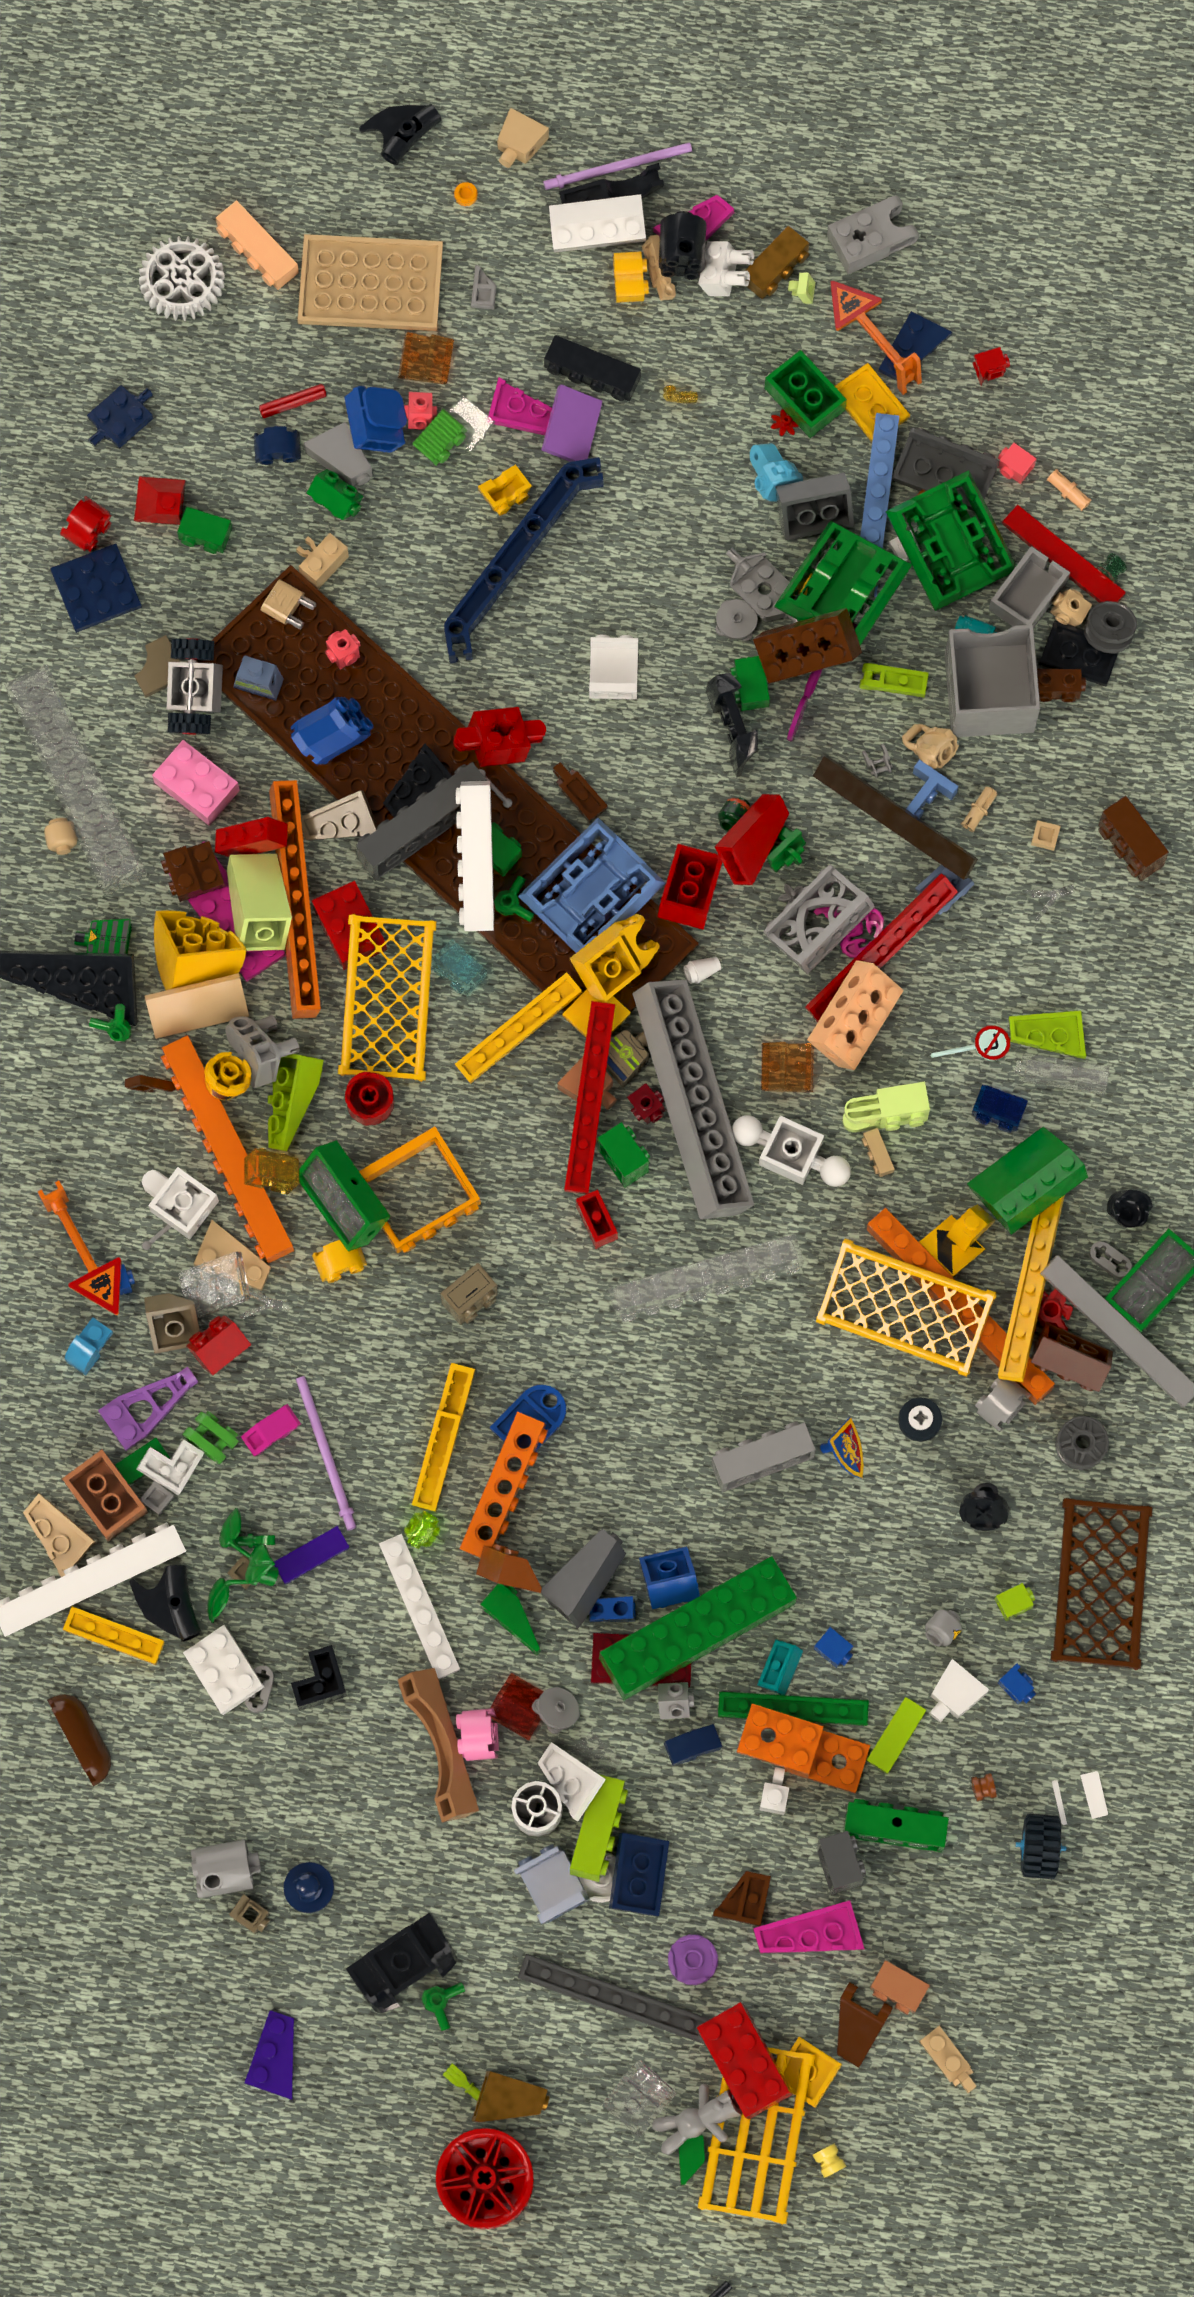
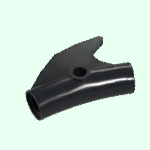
M432 104L427 106H392L371 117L359 127V131L361 133L369 131L381 132L383 135L381 156L387 162L398 165L409 149L424 134L440 123L442 119Z
M165 1566L159 1583L153 1589H145L134 1579L129 1581L135 1600L148 1621L161 1630L179 1638L181 1642L191 1640L202 1633L191 1603L187 1580V1566ZM179 1600L180 1604L178 1606H172L174 1601Z

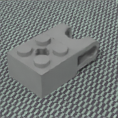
M892 196L828 225L827 237L847 275L882 260L917 241L919 232L915 226L898 227L890 221L902 210L903 203L900 197Z

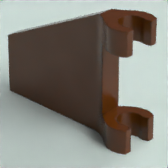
M849 1982L840 1997L837 2055L859 2068L893 2007L884 2003L878 2015L873 2014L851 2001L858 1987Z

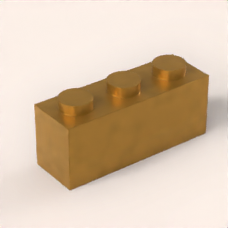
M787 226L754 260L753 264L745 270L750 274V280H745L749 282V285L746 287L761 299L767 294L771 296L777 290L778 283L782 279L786 280L794 271L793 267L797 263L802 264L809 256V242L790 226Z

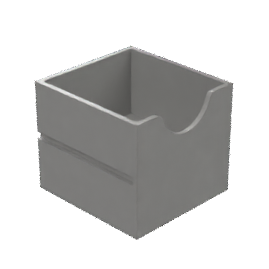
M1033 625L1012 626L1006 631L991 634L975 633L970 629L949 630L944 655L950 728L953 734L957 737L1034 733L1040 711Z

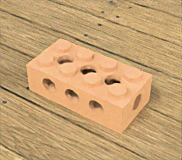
M856 960L807 1041L836 1066L855 1070L904 990L874 963Z

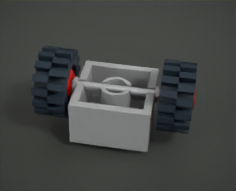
M193 638L171 639V658L186 659L187 662H168L166 710L185 711V713H168L167 732L187 735L210 734L211 715L192 713H221L223 665L197 663L196 661L214 660V641Z

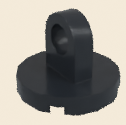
M982 1483L975 1487L974 1492L967 1494L961 1500L959 1514L961 1520L964 1523H969L970 1527L976 1530L990 1531L1000 1528L1001 1524L1007 1522L1009 1506L1007 1501L998 1495V1488L995 1485Z

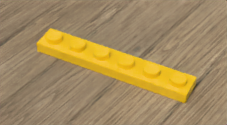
M566 972L456 1062V1067L471 1084L578 997L582 990Z

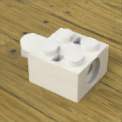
M179 1167L176 1168L170 1178H167L157 1170L148 1171L142 1178L144 1190L154 1197L148 1205L151 1213L189 1240L219 1202L217 1194Z

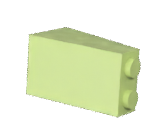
M277 854L230 855L227 878L235 935L244 944L246 951L285 950L292 915Z

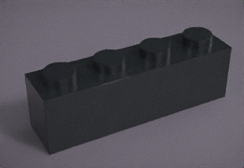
M557 335L554 336L544 358V368H547L549 373L567 376L571 382L576 384L585 383L590 385L589 387L592 390L600 393L602 391L610 393L614 399L624 401V399L627 401L631 400L641 378L640 368Z

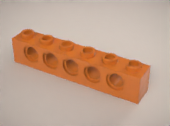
M517 1412L462 1541L461 1550L481 1558L483 1546L493 1547L494 1543L497 1544L500 1534L505 1535L510 1523L506 1520L510 1511H515L519 1502V1498H516L519 1488H525L529 1478L528 1475H525L529 1465L534 1466L539 1453L535 1452L538 1443L543 1444L547 1436L548 1430L545 1429L546 1424L544 1422ZM523 1435H528L531 1438L530 1446L525 1449L518 1446V1439ZM513 1458L521 1460L522 1465L518 1471H510L508 1467L509 1461ZM503 1481H509L512 1484V1489L508 1494H501L499 1492V1485ZM496 1503L500 1504L502 1507L501 1515L492 1517L489 1514L490 1506ZM489 1526L493 1532L492 1537L488 1540H482L479 1535L481 1528Z

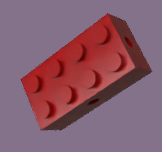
M743 2003L736 2004L696 2027L746 2119L755 2117L793 2095Z

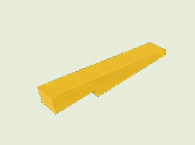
M455 1363L450 1365L412 1501L413 1506L436 1512L476 1369Z

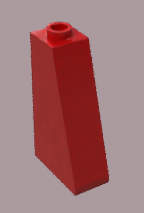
M762 794L715 845V849L734 885H752L755 882L790 813L780 794Z

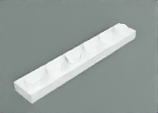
M402 1534L379 1543L432 1668H435L438 1679L460 1671V1667Z

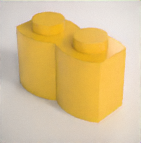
M641 251L614 253L613 266L616 303L644 301L645 294H649L648 280L643 278V272H647V259L642 258Z

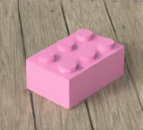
M184 740L179 743L152 775L154 783L209 826L240 791L236 780Z

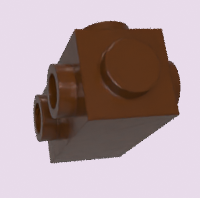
M1037 669L1040 702H1049L1052 699L1074 702L1080 699L1081 692H1085L1086 678L1081 677V669Z

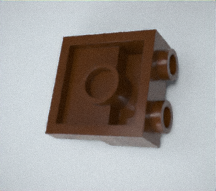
M210 841L189 848L183 846L163 853L165 859L161 860L164 873H170L172 881L168 882L172 896L177 895L180 902L225 887Z

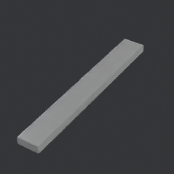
M1058 1255L1052 1259L1040 1274L1182 1408L1185 1407L1194 1397V1383Z

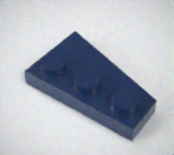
M911 311L892 346L904 358L915 352L921 362L926 356L937 349L944 340H947L952 335V331ZM886 355L878 372L897 381L894 364Z

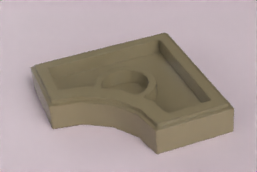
M166 635L145 645L147 651L146 663L143 669L134 675L145 698L167 688L168 662H180L179 659L171 658V643Z

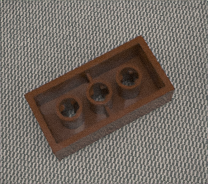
M847 608L763 631L753 639L768 684L853 661L862 653Z

